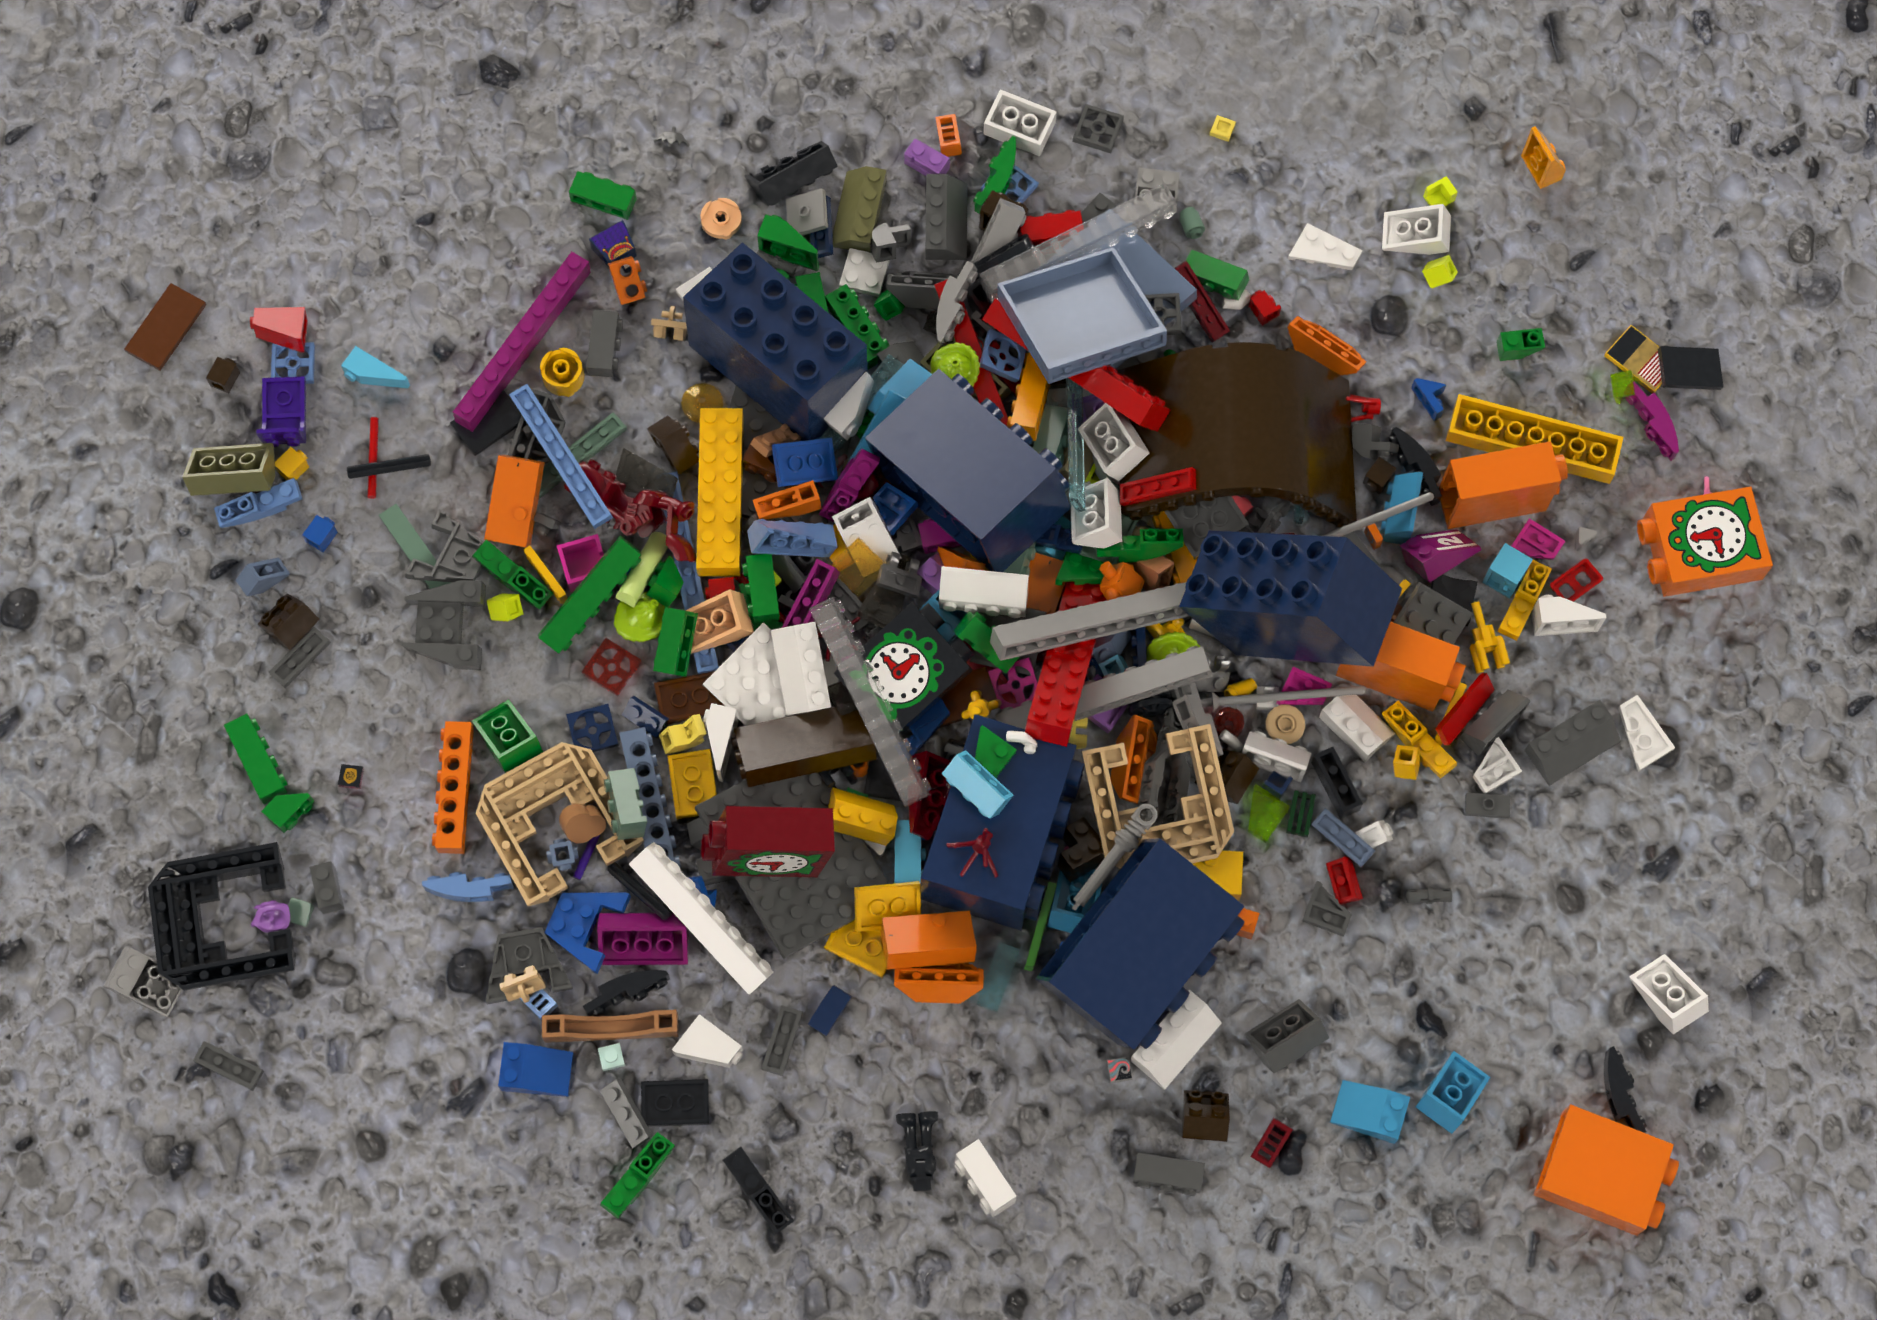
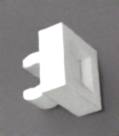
M1257 686L1256 694L1279 692V687ZM1277 701L1256 703V709L1272 710L1279 705L1276 704Z

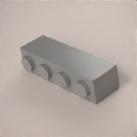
M1000 198L971 263L977 262L1018 237L1017 230L1019 226L1022 227L1026 220L1023 207Z

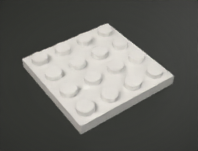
M762 623L703 683L724 706L737 709L738 719L745 726L795 715H786L771 629L765 623Z

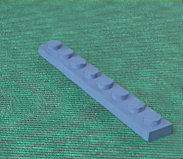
M528 384L510 393V398L593 528L596 529L613 518Z

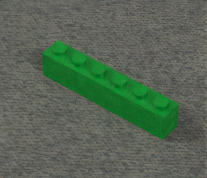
M619 536L538 633V638L558 654L562 650L566 651L573 642L571 641L572 637L575 634L579 635L585 629L586 624L584 623L589 617L594 618L599 612L600 608L598 606L602 601L607 602L614 593L612 591L617 584L620 586L626 580L628 570L630 568L634 569L640 563V551L622 536Z

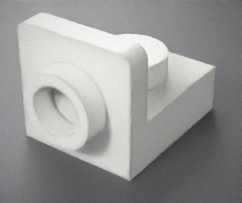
M1384 820L1377 821L1355 832L1372 848L1393 840L1391 836L1393 834L1392 828Z

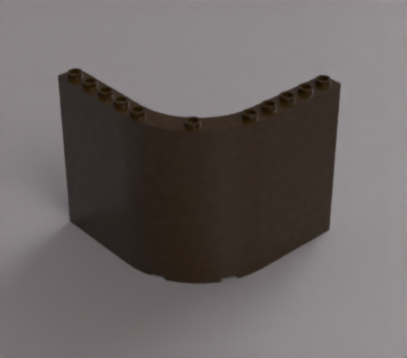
M1255 342L1227 343L1228 347L1213 348V345L1196 347L1118 370L1117 373L1128 376L1134 380V384L1149 390V394L1152 396H1157L1166 402L1165 406L1171 409L1158 432L1139 426L1130 420L1150 453L1120 480V484L1190 467L1196 469V490L1132 505H1121V514L1129 517L1131 520H1140L1143 516L1159 515L1160 512L1166 510L1175 511L1181 506H1194L1200 501H1213L1215 498L1225 496L1250 495L1255 498L1269 496L1290 501L1292 504L1312 512L1315 516H1319L1339 528L1357 521L1350 401L1346 400L1347 396L1350 397L1349 380L1294 349L1287 348L1284 351L1276 349L1274 344Z

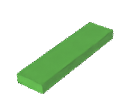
M1048 882L1024 970L1032 972L1034 969L1057 887L1056 883Z

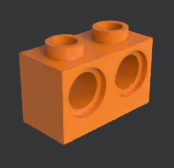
M630 256L608 263L621 305L645 298L644 293L648 291L645 281H640L638 275L641 272L638 260L634 261L633 257ZM625 264L631 267L630 274L626 276L620 273V268ZM632 284L636 285V294L628 295L626 288Z

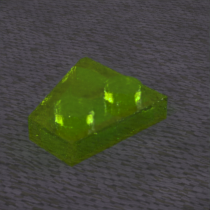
M1256 783L1253 787L1248 832L1266 843L1289 811L1290 806Z

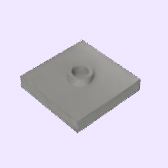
M823 188L786 199L788 223L799 234L803 236L828 228L826 191Z

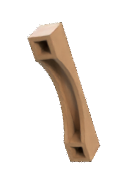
M654 1010L620 1016L542 1015V1038L545 1043L679 1037L677 1010Z

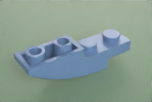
M292 478L271 487V490L261 491L257 494L250 492L217 506L214 510L219 527L224 528L277 514L287 510V505L303 498L297 480Z
M454 872L449 874V877L440 878V876L428 877L426 881H422V886L425 891L445 899L461 902L494 901L493 892L514 889V882L507 873L495 874L494 878L488 879L476 877L469 882L466 874Z

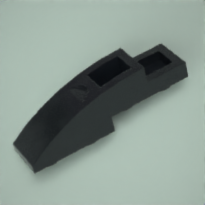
M1398 427L1392 428L1389 442L1399 445L1397 459L1400 466H1404L1406 473L1414 470L1413 473L1423 472L1422 494L1433 493L1434 499L1429 501L1430 505L1439 504L1442 495L1436 483H1438L1441 473L1436 464L1414 438Z
M648 970L619 976L598 986L601 995L585 1004L583 1008L588 1016H600L606 1011L605 1008L612 1004L616 1006L623 1002L626 995L629 996L632 1002L635 1000L641 1001L649 995L648 992L655 988L659 990L668 984L667 981L670 980L669 974L664 970Z
M1613 1046L1606 1051L1604 1059V1084L1611 1112L1616 1122L1624 1119L1628 1127L1646 1133V1122L1641 1115H1638L1633 1096L1627 1093L1634 1088V1078L1630 1071H1626L1621 1052L1619 1050L1616 1051Z
M741 1146L722 1159L737 1183L775 1234L794 1222L791 1215Z

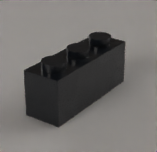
M1334 747L1315 754L1311 764L1339 818L1342 819L1360 811L1363 803Z

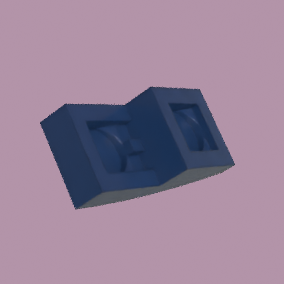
M1053 524L1036 541L1037 544L1077 554H1081L1083 547L1082 545L1072 543L1071 529H1064L1061 525Z
M833 985L818 1006L808 1025L827 1036L839 1016L844 1012L852 996Z

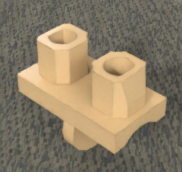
M671 306L669 312L662 311L661 317L669 318V320L651 319L655 338L666 339L667 328H674L673 340L685 341L687 336L686 322L675 321V319L683 318V313H676L675 306Z
M533 965L525 968L524 975L518 977L513 973L505 975L504 982L500 983V989L504 992L508 1002L522 998L523 1002L527 1003L530 1001L529 994L546 988L545 982Z

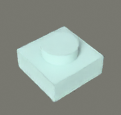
M620 1043L598 1048L603 1071L625 1066Z

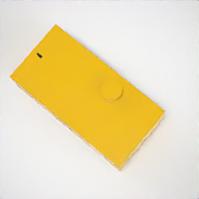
M1222 850L1218 858L1192 863L1235 899L1240 900L1242 894L1243 852Z

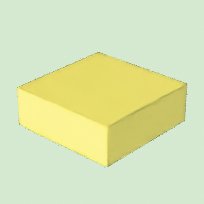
M1217 115L1210 131V136L1229 142L1236 122Z

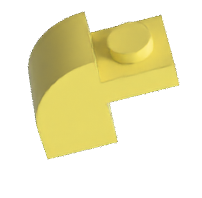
M700 714L692 715L683 724L668 726L659 734L666 755L698 746L704 742L703 737L707 733Z

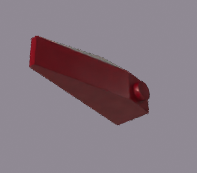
M929 751L912 755L908 771L910 833L926 840L931 838L940 820V814L951 788V785L942 775V772L951 761Z

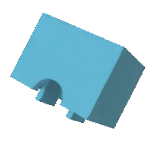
M1505 543L1488 569L1482 583L1510 599L1533 559Z

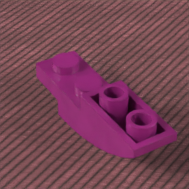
M1632 382L1624 392L1626 401L1638 410L1640 417L1644 421L1648 422L1644 430L1649 440L1654 441L1658 445L1663 456L1668 457L1670 461L1674 460L1679 452L1678 439L1666 408L1655 393L1647 397L1635 382Z
M861 448L855 458L852 457L840 474L826 498L819 515L834 522L832 516L849 508L858 497L860 488L879 464L880 457Z

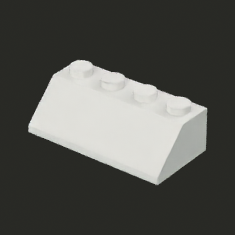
M942 566L939 608L950 612L961 610L967 613L971 611L975 614L977 611L987 613L990 616L1000 614L1008 615L1011 618L1026 617L1029 575Z
M810 622L771 630L786 715L831 708L816 623Z
M1188 990L1190 994L1183 1005L1175 1013L1170 1012L1159 1024L1162 1031L1152 1045L1147 1049L1140 1046L1131 1057V1062L1164 1090L1222 1024L1209 1006L1191 990Z

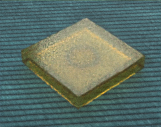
M858 537L830 565L840 571L838 578L859 597L878 579L880 565L885 562Z

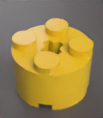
M558 348L559 350H551L545 354L540 363L544 385L548 391L555 395L571 397L581 388L584 382L585 375L582 362L577 353L571 349Z

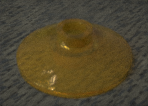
M695 384L683 394L681 401L682 410L690 420L700 423V408H723V397L720 391L710 384ZM700 398L706 399L703 403H700L698 400Z

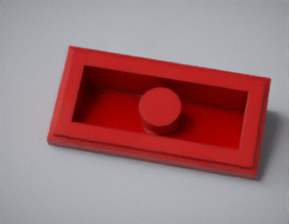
M1345 856L1326 863L1335 898L1340 905L1363 899L1350 857Z

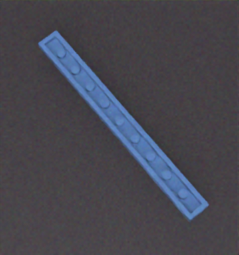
M677 472L656 476L660 492H665L669 497L683 502ZM664 510V514L667 519V511ZM688 520L684 522L678 521V534L686 538L693 547ZM674 558V562L684 582L680 591L684 610H687L704 602L700 577L697 574L696 562L677 561ZM714 647L694 653L698 674L713 672L719 668Z

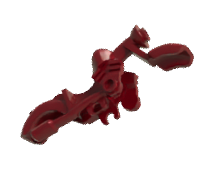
M590 459L589 462L582 461V463H579L615 519L616 523L613 529L620 528L621 532L626 536L634 535L638 530L640 537L648 538L660 525L667 521L665 544L672 551L674 558L677 561L696 562V554L692 545L686 538L678 534V521L684 522L690 519L694 513L693 502H681L669 497L665 492L642 490L635 498L628 497L624 493L626 485L619 482L614 473L602 469L600 463L593 459ZM564 484V489L570 492L567 485ZM664 510L667 511V519L665 517Z

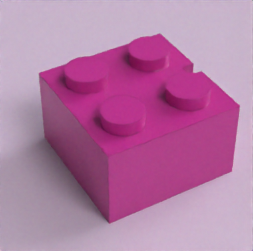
M598 534L557 545L570 593L578 587L604 555Z

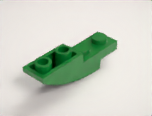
M1013 135L1009 141H1004L999 155L991 159L989 163L990 176L985 182V188L982 192L979 191L973 200L975 203L974 211L979 214L980 209L992 190L1005 194L1010 185L1016 159V137Z
M1183 528L1140 529V536H1122V542L1104 549L1097 548V557H1118L1119 563H1129L1166 555L1184 546Z
M487 539L472 555L476 561L488 570V573L539 610L553 595L552 591L522 566L519 567Z
M657 1132L629 1165L626 1173L602 1200L600 1206L619 1219L629 1205H632L646 1188L675 1145Z

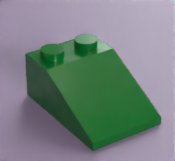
M765 214L757 235L759 250L775 257L778 255L782 260L818 271V250L787 221L777 215L770 216Z
M509 699L472 720L474 727L504 773L543 753L536 735Z

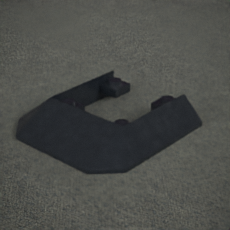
M277 842L175 860L165 864L148 886L159 974L185 991L295 970L296 953L294 952L291 929L268 932L270 952L228 959L225 941L205 944L200 904L220 900L219 881L260 874L263 892L286 888L285 868Z

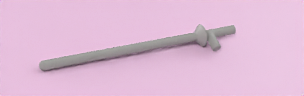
M1431 492L1320 536H1344L1432 501L1434 494Z
M1350 686L1218 697L1212 692V698H1207L1205 693L1200 694L1199 697L1203 707L1213 706L1214 713L1222 705L1365 694L1367 688L1365 686Z

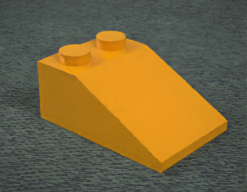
M1536 126L1532 127L1521 157L1539 188L1542 189L1562 180L1566 168L1564 162L1557 157L1554 145L1549 143Z

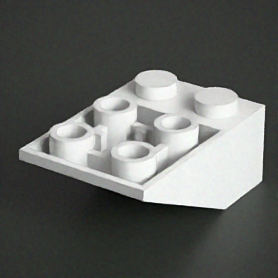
M870 497L832 516L863 577L878 571L883 563L886 564L887 555H891L892 551L899 553L875 502Z

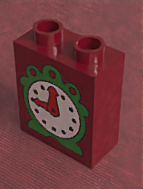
M726 806L718 821H710L708 834H703L702 861H712V876L818 877L835 852L833 808Z

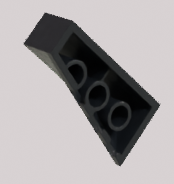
M820 141L798 151L796 157H784L780 159L778 165L771 167L767 165L760 168L761 173L754 176L752 173L745 175V178L761 202L767 206L776 205L783 197L797 193L799 188L813 184L816 181L815 179L831 174L833 169L838 167L829 145Z

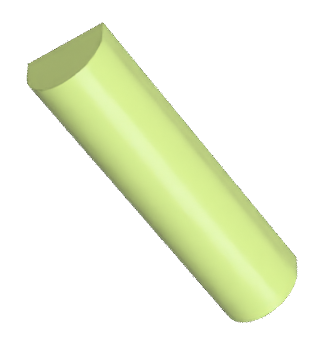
M653 532L640 552V563L634 569L631 568L626 580L616 594V599L635 607L660 560L668 549V546L665 544L667 537L665 534Z

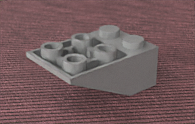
M124 947L103 986L165 1017L169 1016L182 991L181 988L158 973L156 960L131 947Z

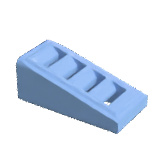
M543 989L536 991L530 997V1001L524 1003L541 1021L542 1015H550L558 1007L557 1003ZM541 995L542 998L533 1005L532 1002ZM546 1000L548 1003L539 1011L537 1008Z

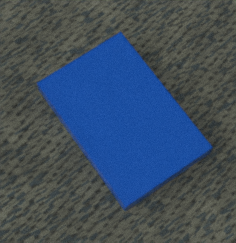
M832 438L771 445L778 487L800 485L812 480L814 483L838 479Z

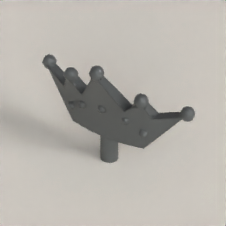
M672 127V132H663L654 140L655 143L659 140H662L661 143H664L667 140L669 147L675 142H678V145H681L683 142L688 147L690 146L681 133L675 132L676 127Z

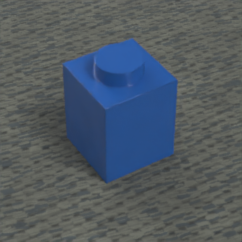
M316 515L302 536L306 543L324 552L338 532L334 526L335 523L326 516L321 518Z

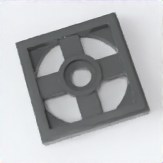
M1085 104L1072 142L1111 154L1124 120V115ZM1099 114L1098 118L1094 121L1086 119L1091 115ZM1107 117L1113 121L1115 128L1106 125L1105 120ZM1096 125H1101L1102 130L1096 131L1094 127ZM1081 127L1091 130L1090 139L1082 136ZM1100 135L1112 136L1111 140L1105 144L1098 142Z
M1179 293L1145 295L1148 302L1154 300L1155 306L1153 309L1155 313L1157 311L1163 312V316L1159 317L1163 325L1166 318L1177 317L1176 323L1171 328H1166L1167 335L1182 334ZM1163 300L1170 302L1175 309H1166L1163 306Z

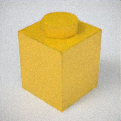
M290 447L275 461V469L286 480L292 478L297 480L309 468L306 461L308 457L301 450L298 449L296 451Z
M1397 745L1393 760L1395 777L1417 780L1421 762L1419 747Z

